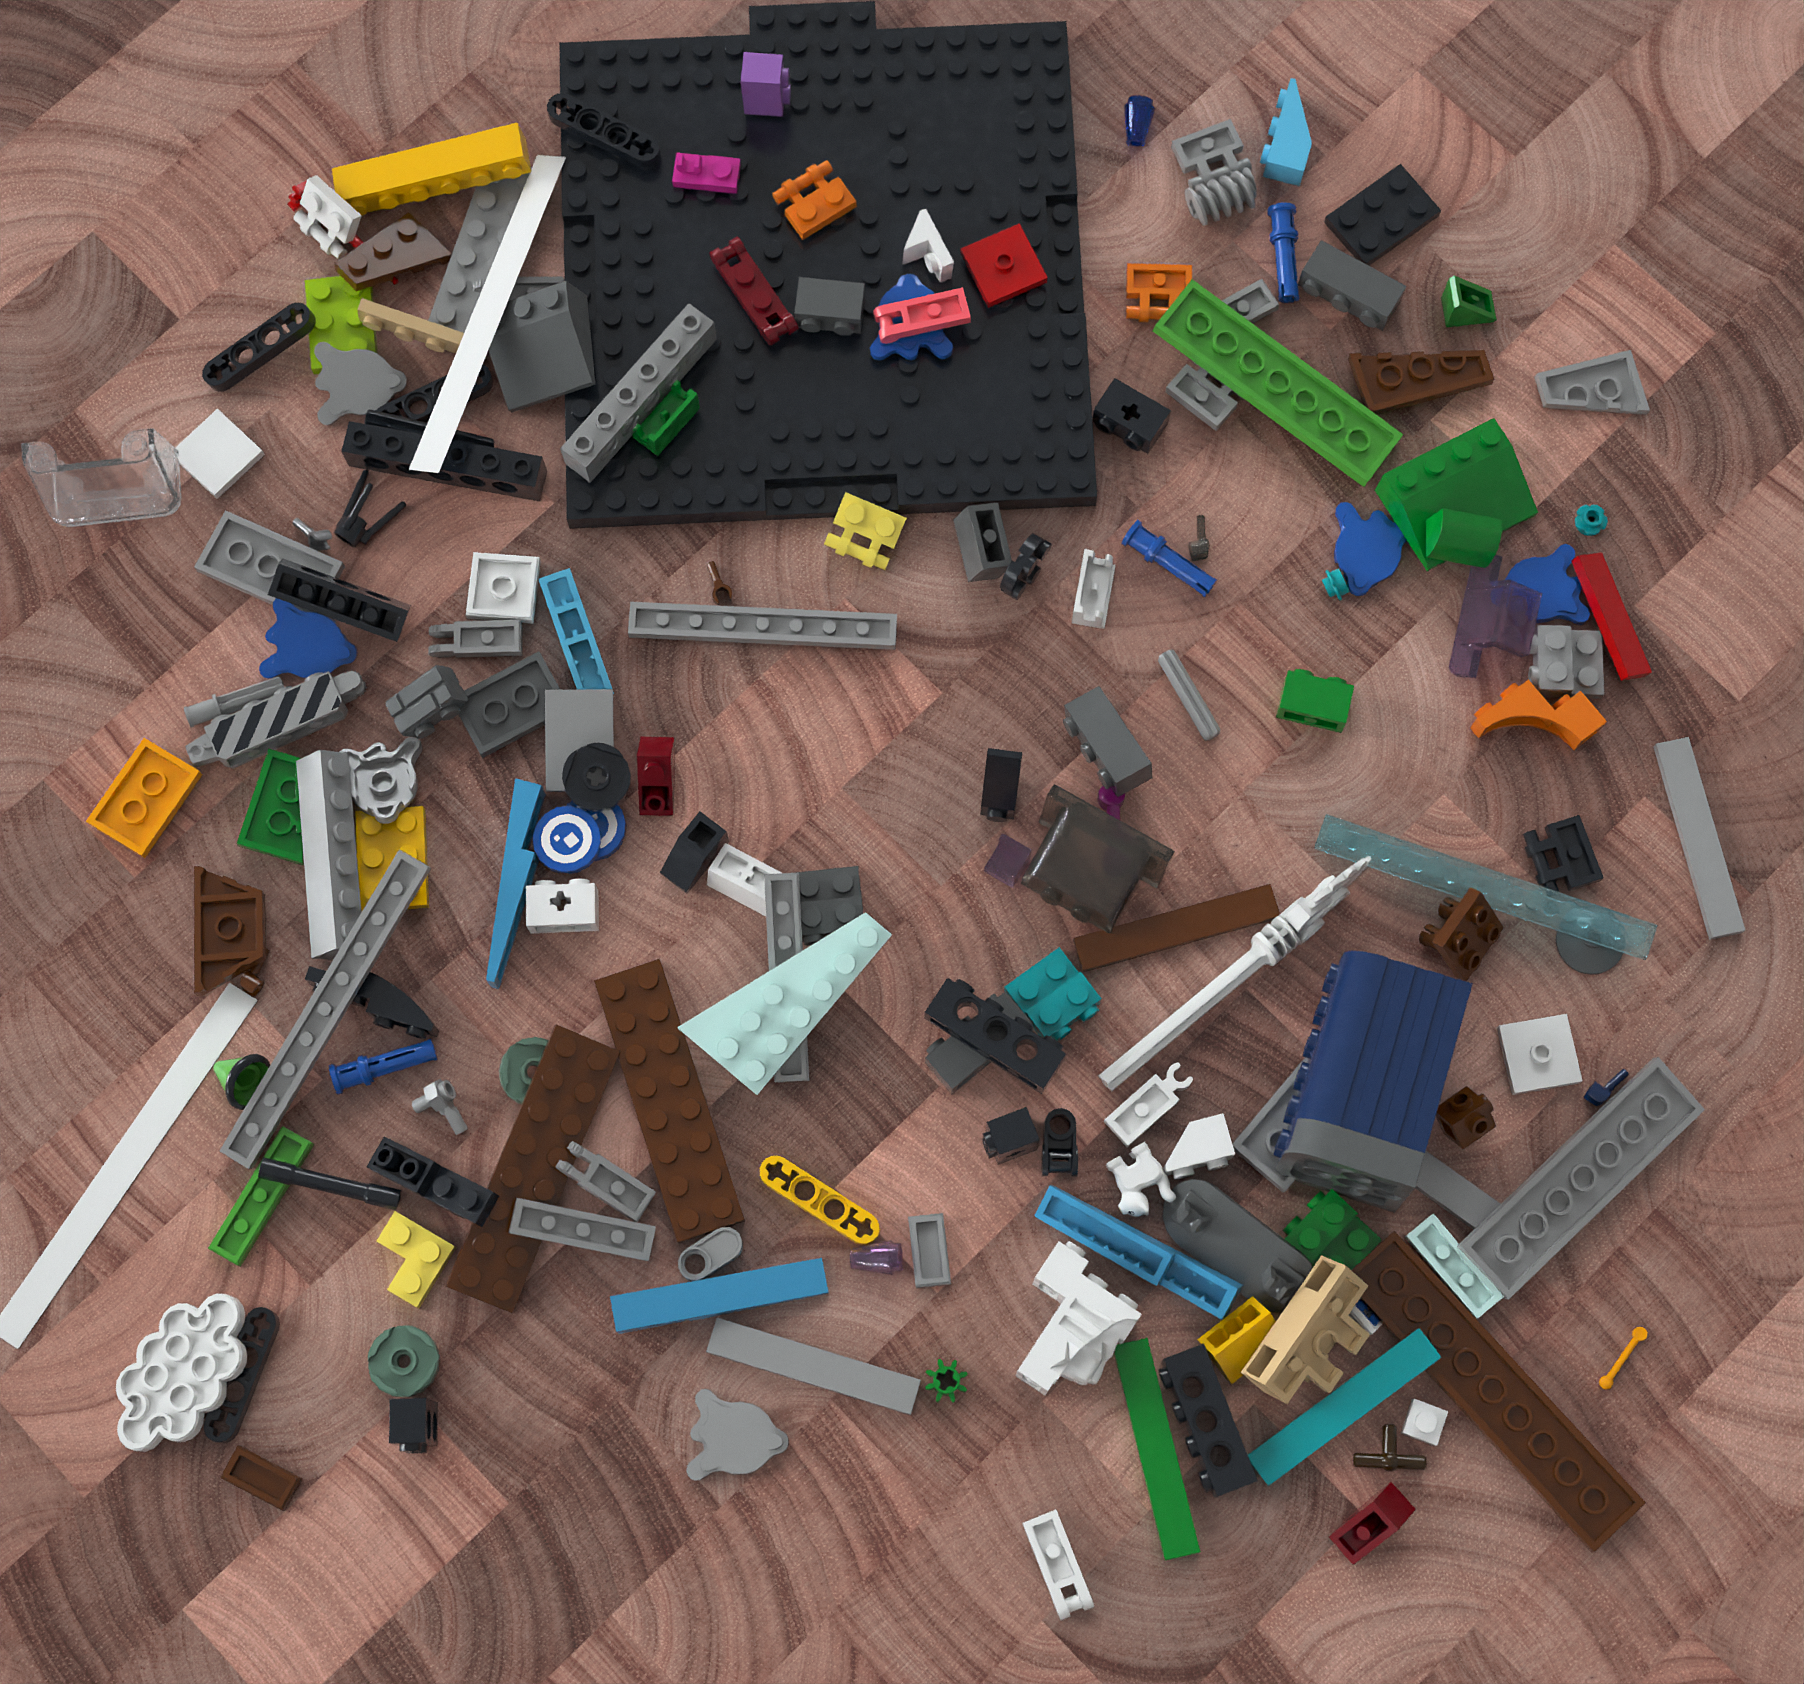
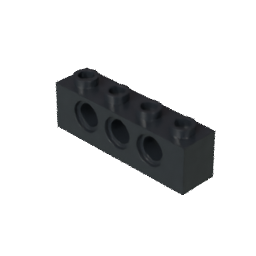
M284 558L278 563L267 594L398 642L411 605Z
M947 978L926 1009L924 1019L1040 1094H1043L1065 1060L1066 1053L1062 1051L1063 1045L1047 1035L1044 1039L1032 1032L1034 1027L1024 1019L1016 1016L1013 1020L1002 1013L1004 1008L991 998L987 997L984 1001L974 995L975 989L965 981L957 979L954 982ZM963 1007H971L977 1012V1017L973 1021L965 1022L958 1017L957 1013ZM998 1025L1005 1029L1007 1036L1003 1040L994 1041L987 1035V1030L992 1026ZM1023 1044L1031 1045L1036 1051V1056L1031 1060H1023L1018 1056L1017 1048Z
M1201 1344L1164 1358L1161 1361L1163 1368L1158 1369L1164 1388L1166 1390L1171 1388L1176 1402L1171 1403L1178 1423L1185 1422L1190 1436L1185 1437V1442L1191 1457L1199 1458L1203 1471L1198 1472L1205 1492L1211 1491L1215 1498L1257 1482L1255 1472L1205 1345ZM1194 1378L1199 1381L1201 1393L1198 1397L1192 1398L1184 1393L1183 1382L1185 1379ZM1200 1412H1208L1213 1416L1215 1426L1211 1432H1204L1198 1428L1196 1418ZM1214 1446H1221L1228 1453V1461L1223 1467L1214 1465L1210 1460V1451Z

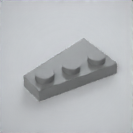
M1631 350L1540 372L1534 377L1543 408L1647 415L1650 411Z

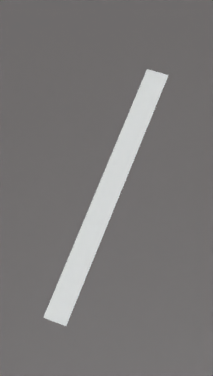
M536 156L409 470L439 473L566 157Z
M229 982L0 1314V1338L19 1349L249 1014L257 999Z

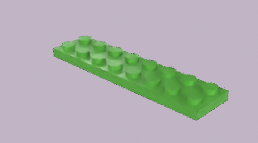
M1193 279L1153 329L1155 334L1363 487L1403 436L1393 426Z

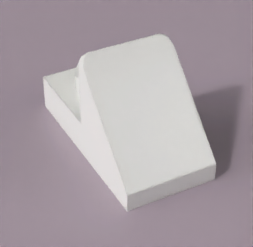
M923 209L919 212L905 245L902 263L907 264L924 257L929 272H935L941 283L952 278L954 261L926 209Z

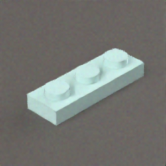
M1434 1213L1405 1236L1406 1240L1444 1285L1476 1319L1504 1297L1493 1283L1457 1247L1459 1243Z

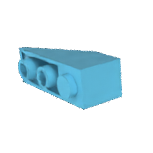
M1291 78L1288 89H1281L1276 108L1282 110L1279 118L1275 116L1272 118L1268 135L1273 137L1272 144H1265L1260 163L1265 164L1263 177L1300 186L1312 141L1296 79Z

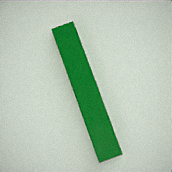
M1148 1338L1118 1344L1114 1350V1356L1164 1561L1199 1553L1200 1548Z

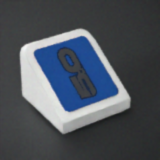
M1361 1299L1358 1300L1349 1314L1370 1335L1382 1324L1380 1319Z

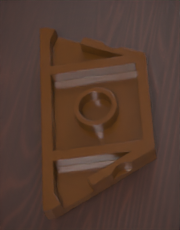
M194 866V993L197 996H203L266 960L265 894L262 890L249 885L244 886L237 883L234 879L226 876L221 877L207 871L203 867Z

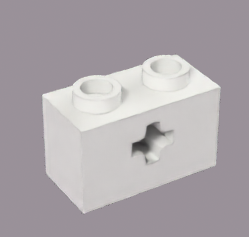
M588 879L569 880V884H556L552 880H539L535 882V885L526 886V926L530 933L599 931V895L595 883H590ZM562 899H566L568 904L564 906L563 911H559L557 906L561 904Z

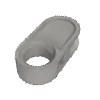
M721 1227L702 1238L681 1253L678 1259L680 1273L689 1281L706 1279L740 1256L743 1250V1241L740 1234L730 1227ZM692 1255H700L705 1259V1268L699 1274H691L686 1270V1260Z

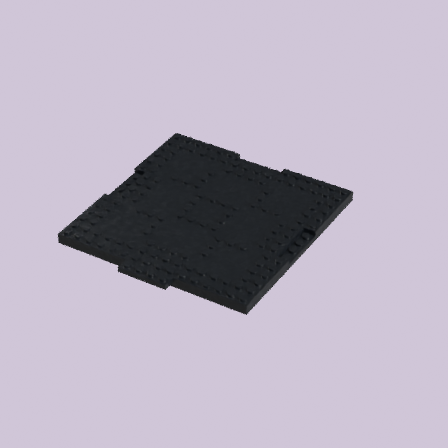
M875 1L749 6L750 34L559 42L560 93L568 94L657 139L661 152L660 161L656 166L644 169L561 129V157H566L561 169L562 218L564 222V281L569 282L587 295L595 373V385L565 394V442L688 304H691L715 323L717 340L680 380L681 387L685 392L692 389L698 394L700 409L658 456L631 436L591 483L566 465V511L570 529L830 518L836 516L845 492L896 514L962 512L967 506L998 503L1000 510L1096 506L1097 484L1078 223V190L1067 21L876 29ZM744 52L783 55L784 68H789V85H791L790 104H784L783 117L744 114L741 89ZM564 106L563 109H560V113L562 111L568 113L567 106ZM587 118L582 122L581 127L585 130H593L598 126L599 122L595 118ZM620 131L614 132L610 135L609 141L614 144H621L626 140L627 136ZM648 147L646 150L640 149L641 156H644L646 153L652 154L651 148ZM676 153L740 158L741 169L737 194L673 187L672 178ZM828 160L833 168V172L826 175L824 179L828 183L839 176L856 199L857 207L802 240L785 216L784 209L791 206L792 203L787 199L777 204L772 193L782 187L781 183L786 180H794L806 173V168L813 164L819 165ZM812 184L799 193L804 198L817 189ZM923 209H926L954 261L952 278L941 283L935 272H929L924 257L907 264L902 263L905 245L918 214ZM1020 223L1048 277L1047 283L988 308L960 254L961 248ZM738 236L759 270L794 319L799 277L865 283V304L861 334L839 335L834 331L828 330L807 332L799 328V330L792 334L787 332L778 337L779 341L770 346L714 265L709 252L716 248L721 250L729 245L731 239ZM735 256L727 262L732 267L739 263V260ZM905 274L917 276L920 282L935 294L963 288L971 322L942 329L953 345V353L950 357L940 359L926 347L919 348L918 356L914 360H907L896 353L883 360H876L871 356L870 347L879 332V324L875 321L873 310L879 306L886 292L898 283L901 276ZM775 318L768 323L774 325L779 322V319Z

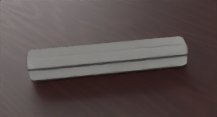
M1171 649L1162 653L1159 656L1158 662L1201 736L1206 741L1215 738L1220 734V727L1176 652Z

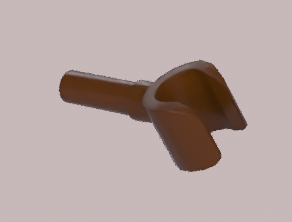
M715 562L707 563L714 586L712 592L713 601L715 604L720 605L716 597L719 591H726L729 594L730 601H732V590L728 585L723 584Z
M266 948V958H267L268 953H269V950ZM264 962L251 968L250 971H246L241 976L240 984L242 989L251 997L257 996L264 986L265 982L257 977Z

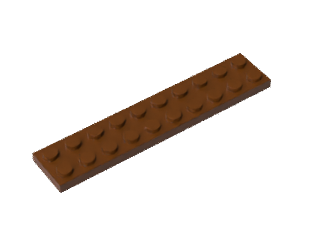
M1395 1231L1351 1270L1368 1285L1360 1299L1380 1319L1385 1328L1398 1342L1416 1329H1421L1441 1356L1439 1360L1425 1369L1428 1375L1590 1552H1596L1646 1504Z

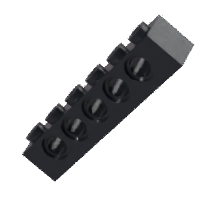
M352 421L348 423L341 452L350 467L534 501L541 500L547 475V469L542 456L452 440L439 473L409 470L423 434Z

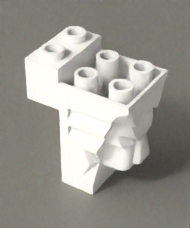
M1058 1241L1035 1276L1032 1285L1061 1303V1305L1015 1375L1044 1396L1060 1376L1080 1385L1096 1384L1102 1375L1106 1361L1112 1357L1117 1343L1122 1344L1142 1315L1136 1310L1138 1304L1121 1293L1116 1297L1105 1290L1108 1284L1092 1273L1088 1277L1082 1274L1089 1262L1084 1258L1086 1252L1070 1241L1066 1245Z

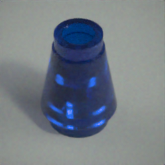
M1140 95L1130 96L1124 105L1126 143L1128 145H1145L1155 113L1153 99Z

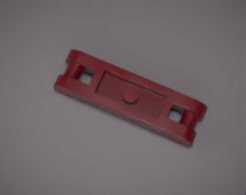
M738 236L731 239L729 245L721 250L716 248L709 252L714 265L770 346L778 342V337L787 332L792 334L799 330L794 317L778 298ZM736 256L739 263L730 267L727 261ZM775 318L779 319V322L774 325L768 323Z

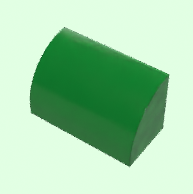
M1442 508L1426 519V557L1486 568L1494 559L1499 548L1502 535V519Z

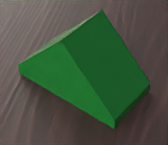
M1455 275L1448 279L1441 296L1446 328L1492 323L1497 320L1491 290Z

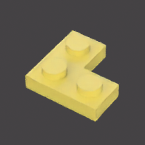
M394 1211L376 1242L405 1258L404 1263L387 1290L419 1309L457 1247Z

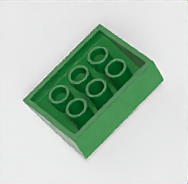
M1495 418L1386 472L1374 490L1427 572L1447 562L1426 557V519L1442 508L1502 519V532L1538 513L1513 446Z

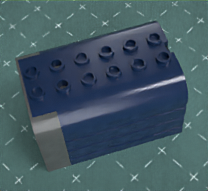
M1346 951L1342 954L1338 964L1331 963L1322 987V992L1328 994L1327 997L1322 995L1312 1024L1317 1025L1318 1028L1317 1030L1312 1028L1302 1057L1308 1058V1062H1302L1293 1085V1090L1299 1092L1297 1096L1292 1095L1284 1115L1283 1123L1289 1124L1287 1130L1282 1129L1274 1149L1273 1156L1279 1158L1276 1170L1286 1177L1296 1178L1295 1181L1327 1192L1333 1189L1340 1196L1395 1213L1416 1187L1473 983L1364 951Z

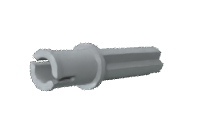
M275 677L218 697L214 694L212 699L184 707V712L190 727H194V725L212 720L219 715L242 710L243 706L251 701H263L274 696L278 689L285 686L280 677Z

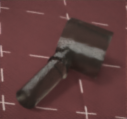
M1204 515L1197 516L1198 541L1189 542V553L1192 561L1203 560L1209 556L1208 550L1210 546L1205 535Z

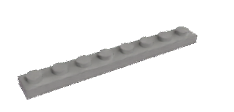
M630 602L628 635L629 638L896 650L897 614Z

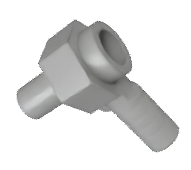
M438 1079L423 1088L425 1095L412 1101V1107L416 1113L432 1107L436 1112L439 1111L441 1115H445L456 1135L468 1129L460 1112L453 1104L456 1092L448 1080L442 1081Z

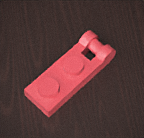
M963 288L881 305L873 310L875 321L881 327L878 333L883 344L893 343L899 338L971 322ZM901 316L903 323L893 325L892 319Z

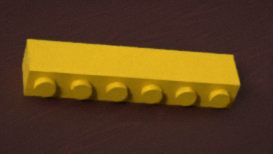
M518 122L332 168L335 192L362 216L368 212L380 209H392L400 204L425 201L429 197L441 194H454L465 188L486 186L490 182L506 178H518L522 174L531 172L526 138Z

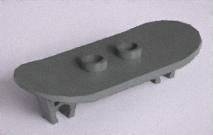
M1195 1179L1177 1184L1171 1190L1176 1194V1199L1173 1202L1165 1200L1163 1206V1220L1166 1231L1174 1242L1202 1264L1242 1284L1243 1287L1240 1293L1247 1299L1253 1296L1268 1311L1282 1313L1313 1269L1310 1260L1300 1250L1291 1245L1218 1187L1207 1181Z

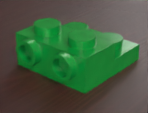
M1333 1189L1326 1195L1320 1190L1306 1205L1311 1211L1302 1220L1296 1215L1282 1230L1287 1235L1284 1239L1300 1250L1310 1260L1312 1267L1315 1266L1321 1256H1324L1352 1270L1382 1241L1377 1234L1356 1216L1358 1213Z

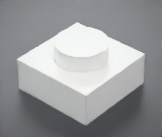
M1412 1399L1401 1434L1429 1445L1437 1446L1448 1411L1417 1399Z

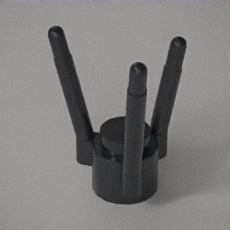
M363 470L346 509L333 532L337 537L353 547H356L359 541L366 545L378 530L406 507L404 501L400 502L366 531L365 527L368 523L359 517L358 514L373 488V485L368 483L361 493L369 475L368 470Z

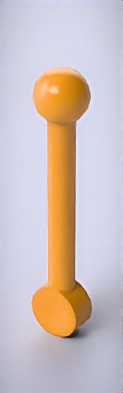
M1637 1327L1633 1329V1338L1609 1373L1600 1378L1599 1385L1605 1390L1612 1388L1613 1378L1638 1342L1647 1338L1648 1333L1645 1328Z

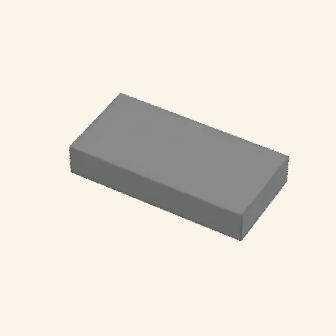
M943 1213L908 1217L916 1288L951 1285Z

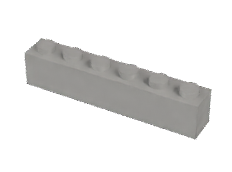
M318 750L297 760L296 766L311 957L313 959L333 960L361 914L349 756L348 753Z

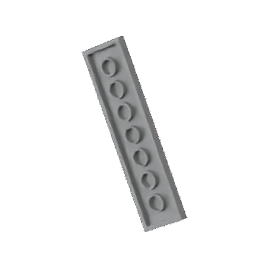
M1659 1057L1652 1058L1457 1247L1502 1293L1503 1299L1509 1300L1705 1109Z

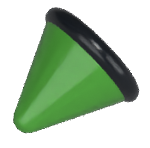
M250 1054L245 1057L218 1061L214 1064L213 1069L229 1104L235 1109L244 1110L271 1064L263 1055Z

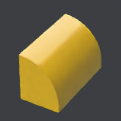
M1252 1296L1197 1340L1200 1345H1205L1211 1361L1222 1375L1233 1384L1243 1376L1241 1371L1276 1321L1272 1314Z

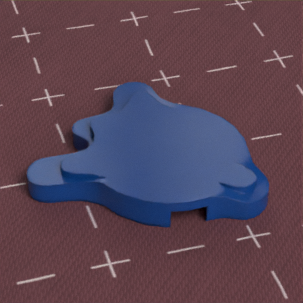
M905 274L899 278L898 283L886 292L879 306L935 293L923 285L917 276ZM901 316L892 319L893 325L903 323ZM942 329L899 338L897 341L888 344L881 343L878 333L877 338L871 344L870 354L876 360H883L894 353L901 355L907 360H914L918 356L919 348L926 347L938 358L946 359L952 355L953 345Z
M1342 502L1337 505L1335 515L1340 525V535L1335 544L1334 560L1344 573L1343 577L1347 581L1350 593L1355 596H1363L1370 588L1376 586L1378 582L1388 577L1390 578L1394 574L1401 559L1402 546L1407 540L1397 524L1389 520L1382 511H1373L1370 519L1363 520L1351 503Z
M1563 544L1550 556L1532 557L1515 564L1504 582L1494 589L1492 593L1494 605L1498 608L1507 609L1511 613L1515 611L1518 615L1526 618V622L1545 623L1554 619H1565L1576 625L1585 624L1590 616V612L1579 600L1582 586L1578 577H1569L1566 574L1571 560L1575 557V550L1570 545Z
M277 598L273 601V609L277 621L266 632L265 637L269 643L277 646V652L260 664L259 671L264 678H273L282 673H292L299 677L307 678L318 672L326 673L329 671L331 673L341 665L350 664L355 661L358 654L357 648L342 634L334 619L316 612L301 610L296 605Z

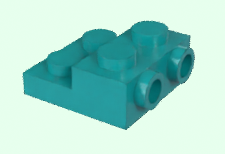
M1060 947L1004 986L1005 992L1030 1019L1034 1027L1033 1029L1043 1039L1047 1035L1060 1041L1072 1031L1069 1026L1079 1019L1084 1023L1100 1011L1097 1006L1100 1005L1102 998L1083 973L1077 971Z

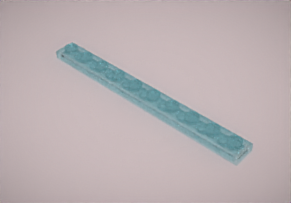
M1327 814L1314 849L1353 862H1358L1362 858L1370 856L1372 860L1367 867L1459 898H1463L1471 887L1482 892L1492 909L1646 960L1658 926Z

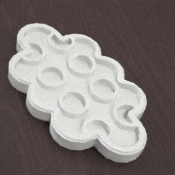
M215 1294L208 1297L199 1308L187 1303H178L171 1306L160 1320L159 1332L147 1335L140 1341L136 1354L137 1363L127 1366L120 1373L116 1384L118 1399L126 1407L118 1421L117 1433L119 1440L126 1448L133 1451L146 1452L154 1449L163 1438L174 1442H186L193 1439L203 1426L204 1413L214 1411L223 1404L227 1394L226 1382L236 1379L243 1372L247 1363L246 1348L237 1338L245 1323L244 1307L237 1298L227 1294Z

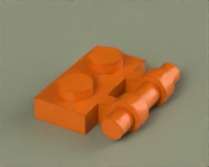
M828 160L819 165L813 164L806 168V173L794 180H786L781 183L782 187L772 193L777 204L787 199L792 203L791 206L784 209L785 216L802 240L857 207L856 199L839 176L828 183L824 179L826 175L833 172V168ZM813 184L817 190L803 198L799 192Z
M1127 263L1126 299H1139V306H1126V319H1138L1139 322L1149 323V319L1160 320L1192 280V265ZM1150 299L1168 300V307L1150 306Z

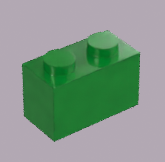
M1304 669L1288 670L1284 679L1276 718L1342 733L1347 722L1354 685L1347 684L1346 680L1338 677H1328L1327 679L1316 677L1312 672Z

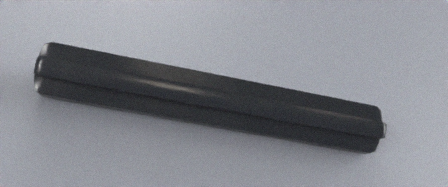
M372 409L367 411L364 424L423 434L428 424ZM456 430L452 439L493 448L495 446V441L492 438Z

